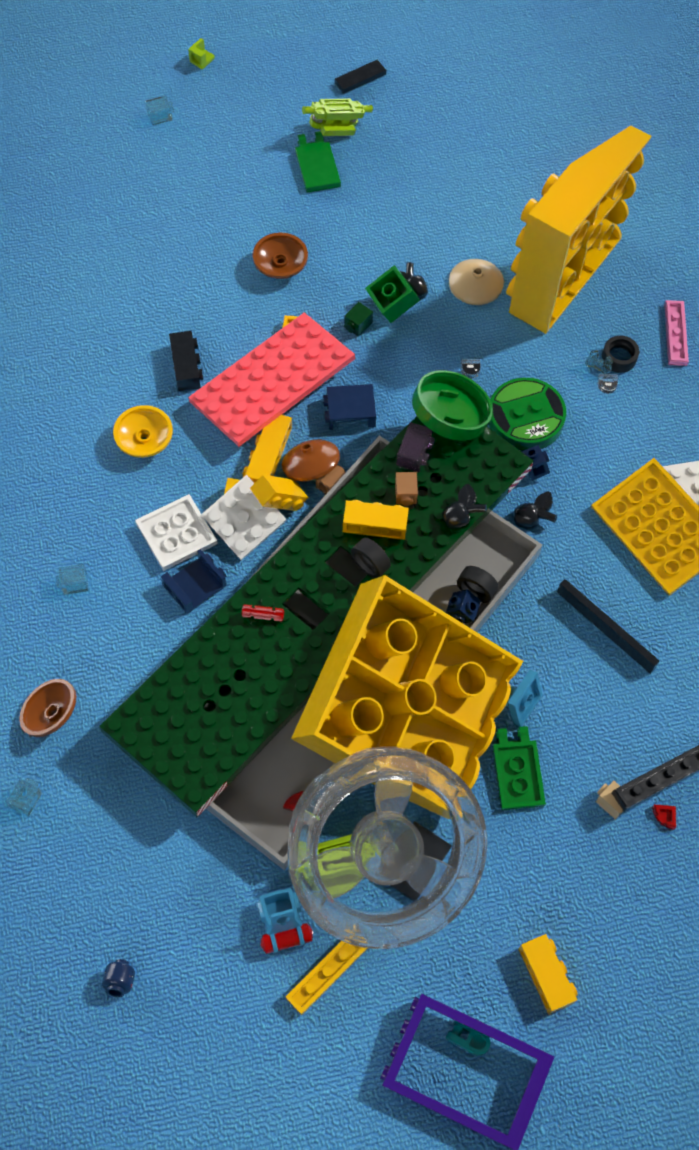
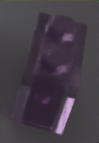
M410 422L397 454L396 465L420 472L422 465L426 466L429 457L427 451L428 449L432 450L435 438L432 437L433 431L428 427Z

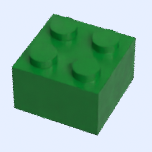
M395 265L365 288L381 313L390 323L420 301L417 294Z

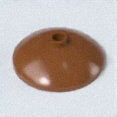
M279 232L266 235L256 243L253 249V261L256 268L262 274L271 278L284 279L295 276L304 269L308 260V250L304 242L289 233Z
M322 439L304 441L287 452L282 460V469L284 474L292 480H315L325 476L337 466L340 460V453L337 446L332 442Z
M52 679L44 682L32 691L21 708L19 721L22 730L32 737H44L59 730L69 720L75 708L76 691L73 685L64 679Z

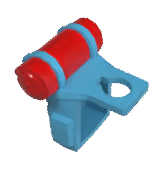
M291 888L260 896V902L258 903L259 917L261 922L266 924V934L262 935L261 948L266 954L278 953L280 950L298 945L303 946L306 943L312 942L313 930L308 923H302L299 916L301 905L297 894L293 893Z

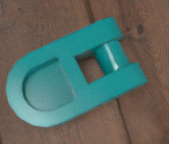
M454 1020V1027L445 1038L475 1056L484 1055L490 1048L489 1036ZM463 1030L469 1033L466 1040L460 1037Z

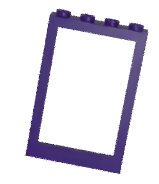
M422 993L420 998L414 997L409 1009L413 1011L410 1021L405 1019L400 1033L404 1034L400 1044L395 1042L390 1056L394 1057L391 1066L385 1065L380 1079L384 1080L382 1086L513 1150H518L555 1056ZM426 1007L537 1059L508 1135L395 1081Z

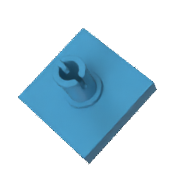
M532 670L528 671L518 688L510 685V699L507 703L513 724L518 727L523 726L543 696L538 673Z

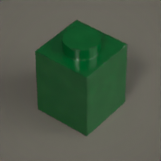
M360 302L344 315V327L348 332L354 333L358 337L373 323V311Z

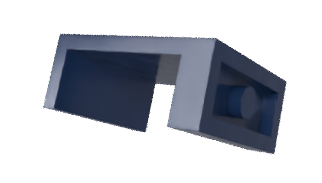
M373 384L327 387L326 395H323V405L327 406L328 411H324L325 423L329 422V430H333V421L367 419L368 428L376 427Z
M201 549L197 551L198 559L172 577L168 572L161 576L162 586L186 614H189L226 587L227 576L222 568H217L213 564L214 560L208 553L205 554Z

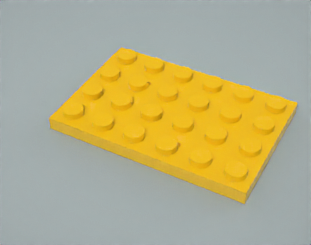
M655 458L651 459L591 505L596 514L669 596L699 574V506Z

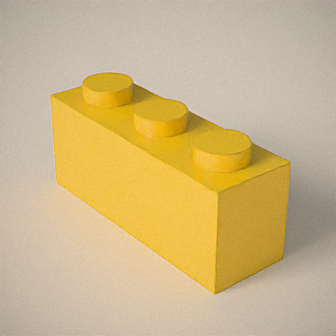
M263 474L250 487V490L263 507L297 511L303 507L304 502L308 499V496L297 481Z
M346 500L343 532L405 540L409 508L401 505H383L378 502L364 503L359 500Z
M544 934L521 944L518 950L548 1015L574 1004L577 1001L576 996H578L574 984L572 982L569 983L565 975L567 974L565 964L562 960L559 961L555 954L557 948L554 941L548 939L547 935Z

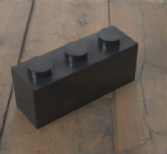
M192 330L170 333L169 338L178 391L201 388L200 380H203L202 369H198L197 366L201 364L199 353H195V349H198L197 338H193Z

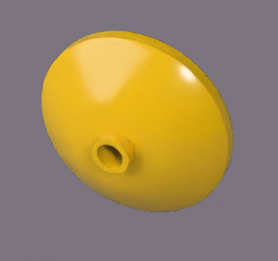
M141 405L126 410L117 418L113 428L115 443L121 451L133 457L145 458L160 453L169 445L173 435V427L170 418L165 412L153 406Z

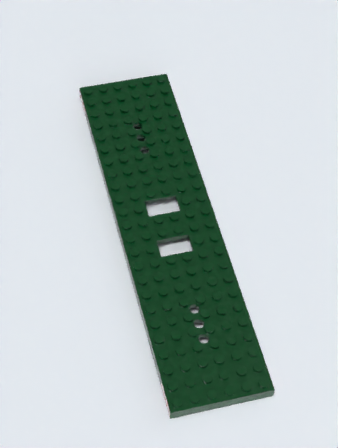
M416 416L99 726L101 732L197 818L307 704L360 585L375 579L367 575L355 587L325 562L340 547L351 555V549L361 539L369 538L377 543L389 557L391 566L383 575L414 592L532 469L534 461L488 427L477 438L459 441L445 438L433 432ZM396 472H417L418 491L425 490L428 494L426 496L418 495L417 504H413L415 507L408 510L405 540L343 532L346 500H359L364 503L378 502L383 505H401L404 507L402 504H396ZM438 477L441 481L433 483L430 478ZM465 484H470L476 493L475 504H486V513H470V522L466 526L458 529H449L443 520L442 512L449 504L458 501V494ZM297 590L328 614L314 630L283 606ZM243 605H252L254 608L255 606L272 607V610L281 608L284 609L283 621H274L273 618L271 620L255 619L254 616L246 618L242 616ZM242 672L246 675V678L243 681H237L234 679L235 674ZM227 687L231 690V693L228 696H221L219 694L220 689ZM207 703H214L216 705V708L211 712L204 710V706Z

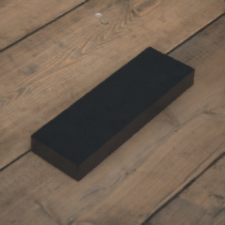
M377 59L335 78V84L344 94L386 75V69Z

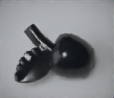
M408 262L406 264V273L400 272L421 300L428 294L427 284L422 276H414V263Z
M465 484L459 491L458 501L449 504L442 512L443 520L449 529H458L466 526L470 522V513H486V504H475L476 493L470 484Z
M547 491L540 494L534 503H524L514 509L515 524L521 528H534L539 524V518L555 523L557 515L549 512L553 504L551 492Z

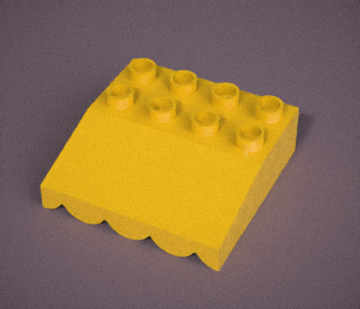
M630 125L572 162L560 177L554 173L551 174L542 189L543 197L538 202L533 198L529 200L521 214V221L527 224L521 230L515 244L521 251L517 254L511 266V271L516 273V275L511 280L506 294L512 297L509 308L510 314L547 334L622 238L617 224L623 223L629 214L628 206L623 199L630 198L636 191V182L631 174L638 172L643 166L644 156L641 150L652 137L651 135Z
M383 575L360 585L291 739L378 787L446 819H461L464 812L463 797L469 793L478 778L480 771L478 759L488 749L493 740L496 729L494 719L507 704L511 692L509 681L519 671L523 661L386 575Z

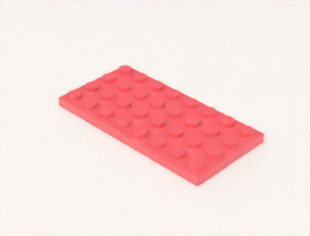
M304 312L190 395L188 399L195 408L240 447L355 360V354Z

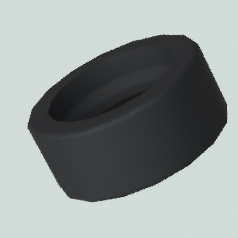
M614 336L605 343L601 355L602 362L611 371L625 373L634 368L640 351L637 343L630 337ZM613 348L625 349L630 353L631 359L624 361L615 359L610 354V350Z
M369 538L361 539L351 549L352 558L357 566L372 578L381 577L391 566L385 551Z
M466 566L457 579L458 588L461 591L468 589L481 600V603H488L498 590L496 579L484 569L476 566Z

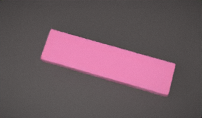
M666 300L664 308L668 365L687 366L689 360L684 301Z

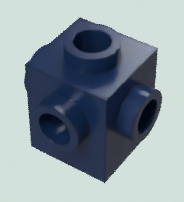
M539 445L522 451V453L534 461L532 469L528 472L532 481L550 473L547 464L549 462L546 451H541Z
M468 589L453 592L445 613L463 624L474 622L481 600Z

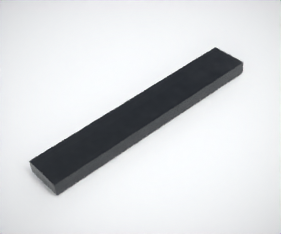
M564 579L560 583L557 590L560 596L647 672L651 674L656 669L660 661L570 582Z
M699 745L614 789L611 793L622 810L626 811L698 772Z

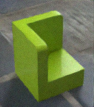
M202 38L188 49L189 61L202 70L215 59L212 53L205 50L204 39Z

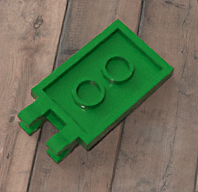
M321 131L315 132L316 138L313 143H306L305 134H299V147H295L306 193L341 187V180L330 143H324Z
M528 726L519 727V730H517L519 740L508 741L506 728L497 729L496 738L498 744H493L492 749L501 810L545 806L536 740H529Z

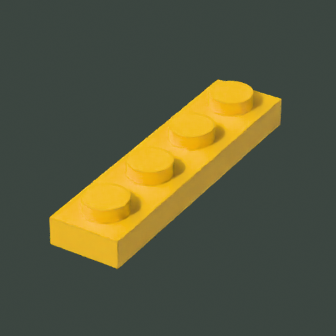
M352 930L285 996V999L302 1016L368 949V946Z

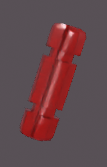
M243 605L242 616L246 618L254 616L255 619L271 620L273 618L274 621H283L284 609L275 608V610H272V607L255 606L254 608L252 605Z

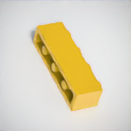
M280 415L262 429L261 434H258L256 437V448L250 452L249 466H245L242 477L247 475L253 482H256L263 474L275 475L292 430V417Z

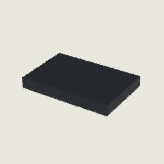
M414 821L379 873L378 878L416 903L452 848V845Z

